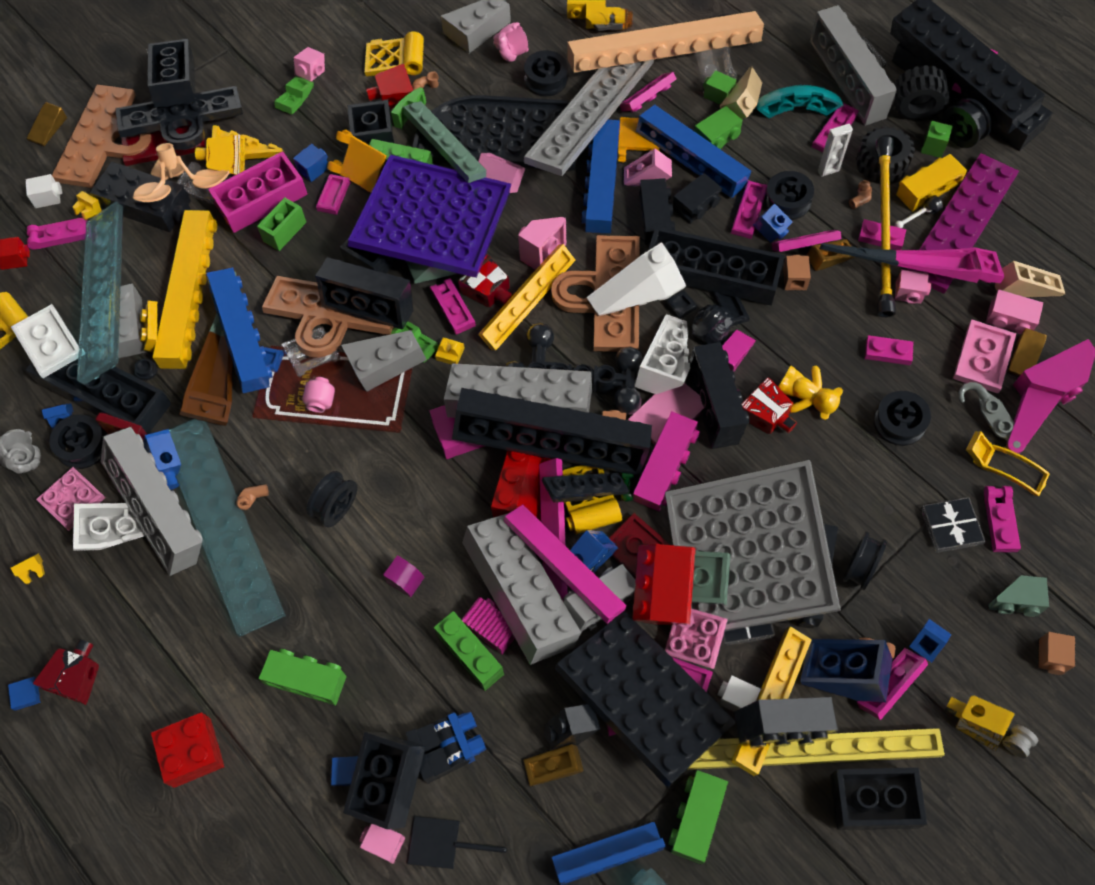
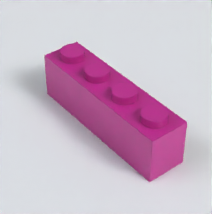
M671 411L633 493V501L656 511H660L662 505L667 506L665 492L669 491L672 484L676 486L681 472L678 471L681 463L686 464L690 455V451H688L690 443L695 444L700 433L697 430V421Z

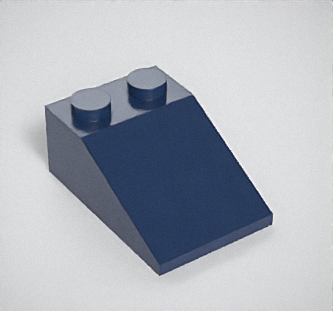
M812 639L806 653L800 682L802 685L857 701L886 702L893 658L885 640Z

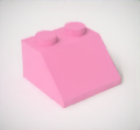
M564 217L532 220L526 227L524 226L518 234L520 261L536 270L558 244L566 246V219Z

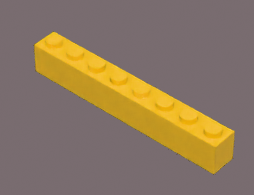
M184 210L153 359L159 368L186 369L188 361L191 360V343L195 340L194 329L195 324L199 321V304H202L203 301L202 289L207 281L206 269L210 266L209 254L214 246L213 234L217 231V222L213 219L210 211Z

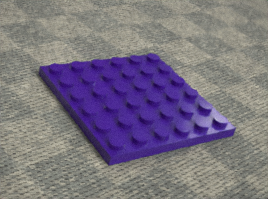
M390 154L348 239V246L477 278L510 194L511 183L486 177L467 183L456 170Z

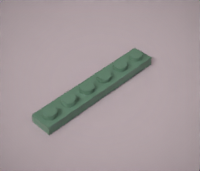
M421 101L403 106L404 115L467 183L486 177L487 170Z

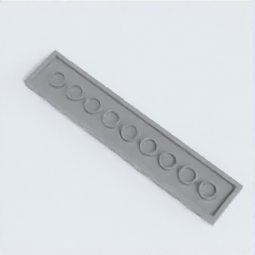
M654 59L599 68L524 156V163L563 176L651 67Z

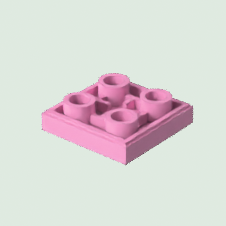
M72 467L36 500L70 531L74 527V504H99L106 497Z
M691 609L690 624H672L665 651L670 656L714 669L728 619Z

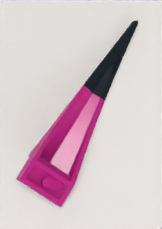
M822 243L819 248L975 283L980 279L986 283L994 282L1001 284L1004 278L997 253L975 247L948 250H884Z

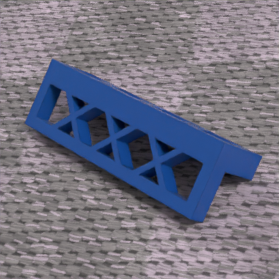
M655 822L556 855L552 857L559 883L564 885L662 851L665 848L663 838L660 839Z

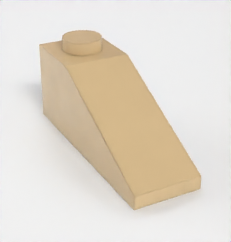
M753 67L746 71L719 106L721 109L727 106L740 119L747 118L758 103L763 82Z
M1012 261L1002 268L1004 278L1001 284L995 283L997 291L1002 290L1023 297L1063 296L1065 294L1060 275L1016 261Z

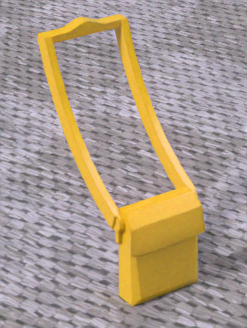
M975 431L966 448V451L974 459L973 463L983 470L1011 480L1034 496H1039L1042 489L1046 486L1049 472L1016 452L994 444L992 445L981 431ZM995 450L1011 455L1041 472L1043 477L1037 490L1035 491L1024 482L1003 471L988 466Z

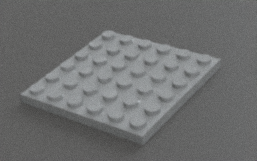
M810 460L665 492L673 545L694 547L695 551L730 554L727 605L692 603L691 609L728 619L725 631L841 611Z

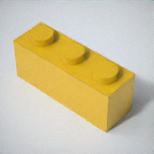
M951 154L944 158L940 157L928 167L920 168L912 176L904 177L899 183L900 186L896 195L913 212L923 206L925 200L932 195L939 197L960 185L967 170Z

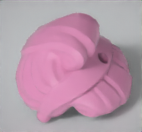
M518 22L508 24L493 37L494 45L499 49L502 58L507 62L515 61L518 55L529 50L527 36Z

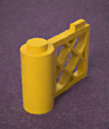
M409 32L404 38L371 40V43L366 44V77L375 76L380 72L395 67L389 65L395 59L399 61V65H405L407 74H420L423 70V36L418 32ZM400 46L394 53L390 51L393 47ZM373 49H381L376 55L372 54ZM386 53L390 55L385 61L380 59ZM378 62L380 64L377 68L371 69L374 63Z
M7 292L0 293V331L7 333L0 339V349L16 337L11 326L28 318L24 310Z
M579 465L562 471L563 476L585 475L587 471L596 469V467ZM597 468L599 474H605L603 469ZM613 495L601 498L593 496L590 501L583 500L581 504L574 506L571 505V502H565L569 517H566L569 531L574 530L576 535L584 533L586 530H594L622 521L619 504Z

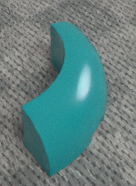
M794 85L783 87L761 96L758 99L757 110L770 119L780 113L793 110L795 106H806L808 110H814L827 116L842 107L843 102L838 95L825 88L812 85Z

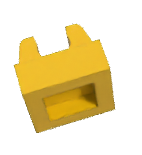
M83 191L76 195L78 201L73 206L76 215L81 212L85 220L91 217L99 219L103 216L98 199Z
M442 338L435 355L436 360L451 365L458 364L465 348L464 343Z
M39 553L11 567L15 577L18 576L25 584L32 582L29 577L30 570L36 572L39 578L45 574L42 564L43 560Z

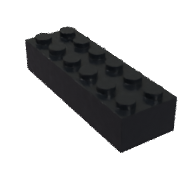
M655 227L649 250L662 242L674 259L686 286L719 292V294L736 296L741 299L772 306L785 255Z
M82 350L83 356L45 378L39 375L33 363L27 367V373L41 386L96 415L105 413L140 425L147 434L150 433L171 405V402L162 390Z

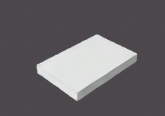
M52 304L11 326L42 378L84 355Z

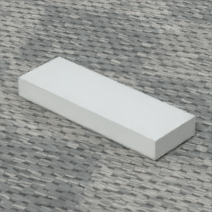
M850 123L830 129L818 168V173L821 177L840 171L853 130Z

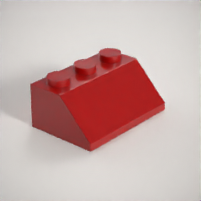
M507 451L491 505L493 518L511 513L521 505H524L541 522L539 464L551 460L550 458Z
M663 544L639 545L633 621L654 625L690 624L695 562L694 547Z

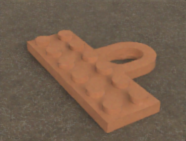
M104 85L96 86L52 174L56 182L92 188L107 156L123 158V155H136L148 147L151 142V133L140 134V140L131 146L114 143L116 138L120 136L115 108L132 105L136 97L133 89Z
M597 235L596 271L564 272L552 284V299L558 308L572 313H595L594 351L618 352L623 347L629 346L639 350V305L598 316L587 298L583 299L569 294L567 288L573 285H587L596 291L639 257L640 236Z
M277 276L262 306L263 313L301 319L295 339L298 349L310 357H324L335 352L339 348L347 328L390 335L393 327L322 307L317 282ZM328 324L332 326L331 331L326 333L323 338L318 340L312 338V330L317 325Z

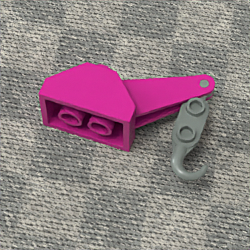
M1087 339L1025 370L1013 384L1020 396H1022L1014 421L1002 402L988 393L979 383L969 382L960 387L958 398L963 403L965 402L964 393L967 390L976 391L979 396L981 413L994 434L1006 440V449L1020 454L1057 403L1062 402L1064 405L1074 400L1076 395L1083 392L1082 387L1088 382L1095 358V348L1090 340Z

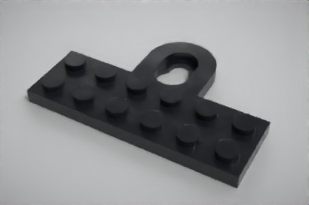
M232 86L195 93L196 102L188 105L178 104L167 108H155L152 101L115 108L120 137H133L138 134L154 133L161 130L164 143L172 144L174 149L183 150L195 147L205 138L203 122L216 121L226 117L233 118L243 114L237 87ZM181 126H190L189 131L184 134H178L175 129Z

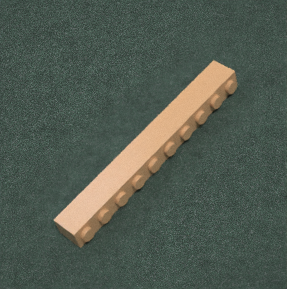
M756 11L568 41L567 59L575 73L761 42L764 23Z

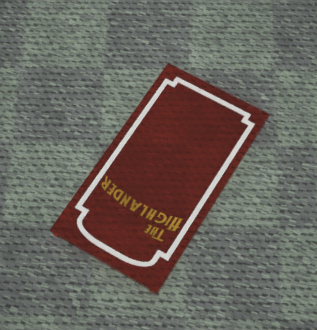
M271 346V349L283 350L284 356L278 371H272L273 378H269L270 387L260 389L253 418L400 433L402 430L401 426L413 367L366 391L344 352H333L324 357H310L303 354L298 348ZM316 377L328 379L329 383L335 388L332 406L323 413L308 410L302 400L306 383L310 380H315Z

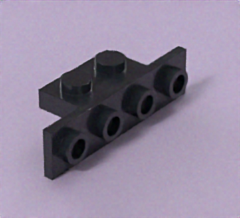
M618 473L543 477L541 480L554 503L591 500L593 496L620 495L629 492Z

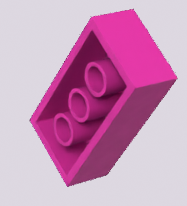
M283 151L208 189L216 207L234 233L266 217L284 197L294 202L308 195L302 177Z

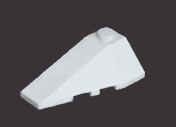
M661 242L625 267L590 294L587 299L598 316L625 310L628 307L645 305L647 302L668 299L685 288L686 284L674 259Z
M665 315L640 365L635 387L659 394L683 386L690 370V363H688L689 349H687V321Z
M126 503L74 504L73 551L102 550L145 536Z

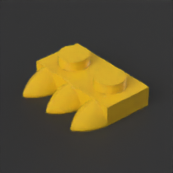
M148 301L146 308L141 309L140 322H144V328H141L140 341H144V350L152 353L157 341V302Z

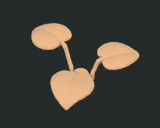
M164 143L156 147L159 158L151 171V175L160 177L161 181L159 183L149 182L141 185L135 190L133 199L141 202H154L165 198L171 191L169 185H164L165 179L179 176L184 171L193 180V185L197 188L216 186L229 175V171L205 169L193 175L182 162L181 157L176 156L173 145Z

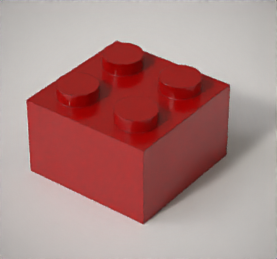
M202 712L151 733L163 781L173 788L225 767L212 721Z

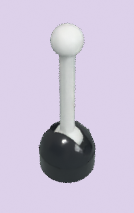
M932 195L925 200L923 209L902 221H896L894 226L902 228L905 223L924 212L929 214L939 212L943 208L942 201L938 196Z

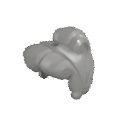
M20 429L7 431L0 437V464L18 474L34 470L39 466L41 459L40 449L32 445V433L30 431L25 432Z

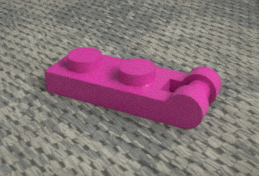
M83 217L42 226L29 225L27 227V235L29 236L27 246L30 249H40L90 239L89 224L87 219L85 220Z
M450 278L444 280V283L438 286L436 284L430 286L433 297L438 302L456 335L476 326L475 320Z
M985 486L984 500L993 552H1018L1021 549L1012 500L1013 489L1011 486H1002L1001 488ZM995 498H1001L1002 503H996Z

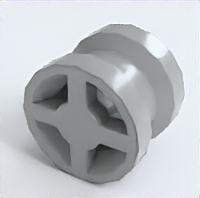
M1015 724L1011 729L1012 734L1005 737L1002 743L1012 754L1026 759L1030 754L1029 749L1038 743V738L1026 727Z

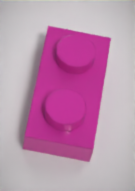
M864 219L858 241L881 247V223ZM890 226V249H902L906 229Z
M868 335L865 359L911 365L913 361V342Z

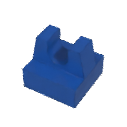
M72 403L42 410L44 419H47L52 429L58 424L59 418L65 419L72 416V412H74Z

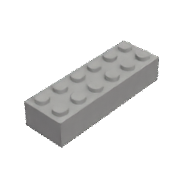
M839 5L818 11L810 43L852 107L859 110L858 116L865 126L887 119L897 91L894 83L887 77L885 70L881 68L875 55L870 52L866 42L861 39L855 26L851 24L846 13L842 11Z
M452 364L444 396L447 417L455 418L461 388L520 398L537 403H546L552 406L589 413L592 393L591 372Z
M132 427L104 436L101 463L169 576L197 564L203 542L202 535L199 530H194L188 512L181 509L177 494L173 490L170 491L164 473L157 470L154 457L151 453L146 452L141 436L135 434Z
M504 514L467 526L462 543L531 665L574 648L581 631L535 553L504 522L505 516L508 515Z

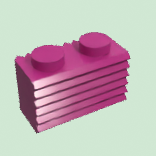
M479 597L461 619L475 636L501 655L504 654L505 650L515 639L502 613L498 610L497 604L489 598L483 600Z

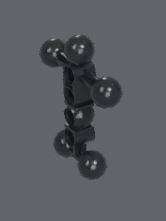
M535 323L529 327L526 340L532 348V361L527 368L589 371L592 376L593 393L598 391L608 394L615 387H621L613 396L614 408L621 413H626V416L633 415L639 410L642 399L640 393L635 389V373L639 371L643 356L637 348L623 347L617 352L615 365L622 374L616 373L614 368L609 365H602L600 367L595 365L593 369L590 365L579 364L572 368V364L567 366L564 363L545 362L546 350L551 347L555 338L554 332L548 324ZM509 361L503 365L504 367L526 368L519 361ZM602 378H608V379H610V380H608V381H603V380H601V379H602Z

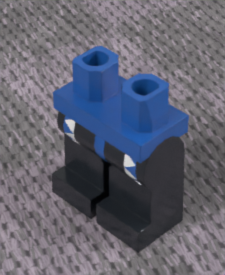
M454 712L448 715V717L441 718L420 729L405 732L408 741L426 746L420 772L427 784L466 764L476 761L474 756L486 750L481 735L467 740L464 733L477 727L471 712L459 716Z

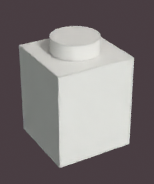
M51 174L26 179L27 197L35 208L60 203L62 188L60 183L56 182Z
M731 676L729 682L723 681L718 695L722 697L719 705L734 712L755 702L761 689Z

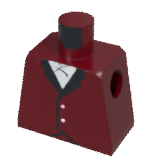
M79 639L73 653L64 649H58L33 684L47 692L86 705L99 669V664L88 658L94 645Z

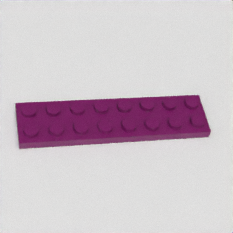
M980 153L919 250L973 248L1015 180L1019 170ZM907 268L908 271L928 273L924 271ZM928 273V283H931V288L945 294L954 278Z

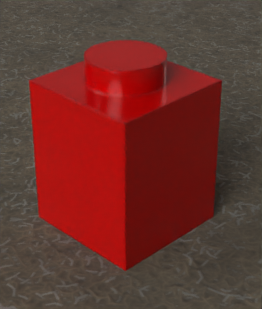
M19 237L0 239V269L26 267L27 259L30 257L28 246L24 245Z

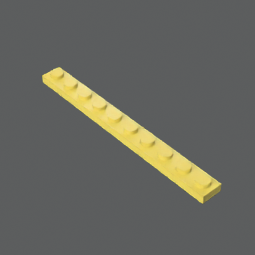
M940 728L828 734L827 739L814 741V744L799 746L798 741L790 742L791 745L775 747L773 742L770 744L762 766L943 757L945 754ZM719 739L687 770L738 767L731 763L739 744V739Z

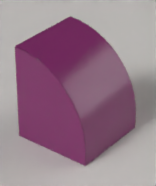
M398 555L383 575L387 584L409 597H412L425 578L417 568Z

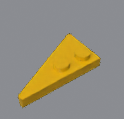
M213 125L212 137L238 134L232 130L230 133L220 130L219 126ZM242 135L245 137V159L270 158L283 151L282 148L269 143L267 146L259 143L258 139Z

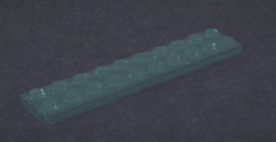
M117 201L86 222L77 381L84 385L98 378L107 370L114 368L119 360L123 207Z
M194 419L170 429L169 432L181 462V467L176 477L195 527L202 535V545L237 635L241 637L286 616L244 511L236 505L238 496L208 423Z

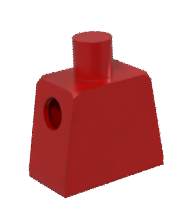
M404 64L376 74L377 86L366 89L369 101L381 98V101L388 100L390 108H394L405 96L413 91Z

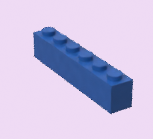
M653 105L639 116L636 132L699 176L705 173L722 187V192L729 197H734L746 187L752 172L750 169L658 106Z
M607 120L593 137V144H589L588 156H592V159L587 161V173H590V177L586 176L585 189L589 190L588 193H584L583 206H587V211H582V223L586 224V232L611 234L620 120Z
M233 268L208 272V287L242 393L269 388V378H273L270 365H265L266 353L263 346L259 347V332L257 328L253 329L254 318L252 311H247L248 300L246 293H241L240 289L243 287L240 276L235 275Z

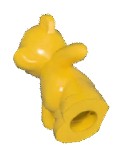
M790 366L779 388L785 395L802 399L793 404L790 412L796 413L814 405L820 412L821 419L827 420L829 415L835 412L840 404V396L843 393L842 388L838 387L834 390L822 388L821 373L818 366L812 367V382L793 366Z

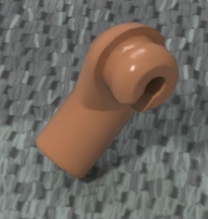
M864 180L858 184V196L849 200V205L852 209H856L871 200L872 187L869 181Z
M267 484L245 488L236 500L237 507L241 510H247L257 498L269 496Z

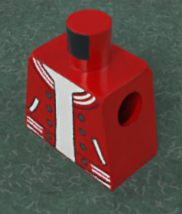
M769 377L742 403L743 410L748 412L749 424L767 434H771L778 426L787 433H790L797 424L795 420L788 416L793 407V402Z

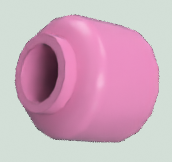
M316 377L315 380H310L306 383L302 398L303 403L308 410L323 413L332 406L335 388L329 383L328 379Z

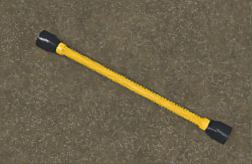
M887 136L876 140V153L881 167V249L890 250L889 164L893 152V139ZM881 263L882 290L880 291L881 296L877 303V315L886 318L896 314V303L890 286V264Z

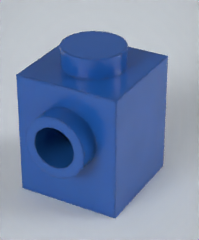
M313 144L303 149L293 158L297 171L310 182L328 170L327 154L323 149H318Z
M773 204L760 216L753 226L771 243L776 238L781 240L789 232L787 227L793 221L776 204Z
M929 619L909 647L932 663L948 642L951 634Z

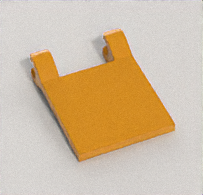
M620 117L618 162H626V150L652 151L657 149L660 152L658 146L636 132L639 118Z
M348 130L338 131L336 139L349 144L343 164L339 160L329 161L327 165L328 170L341 174L367 191L372 192L382 172L387 155L354 137Z

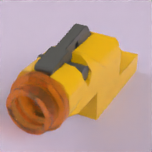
M567 0V19H586V28L597 29L598 31H613L632 27L633 11L619 7H606V0Z

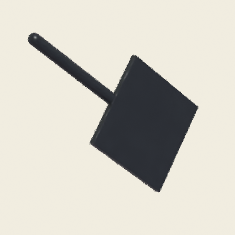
M415 816L408 864L454 869L456 848L506 853L507 848L457 842L460 821Z

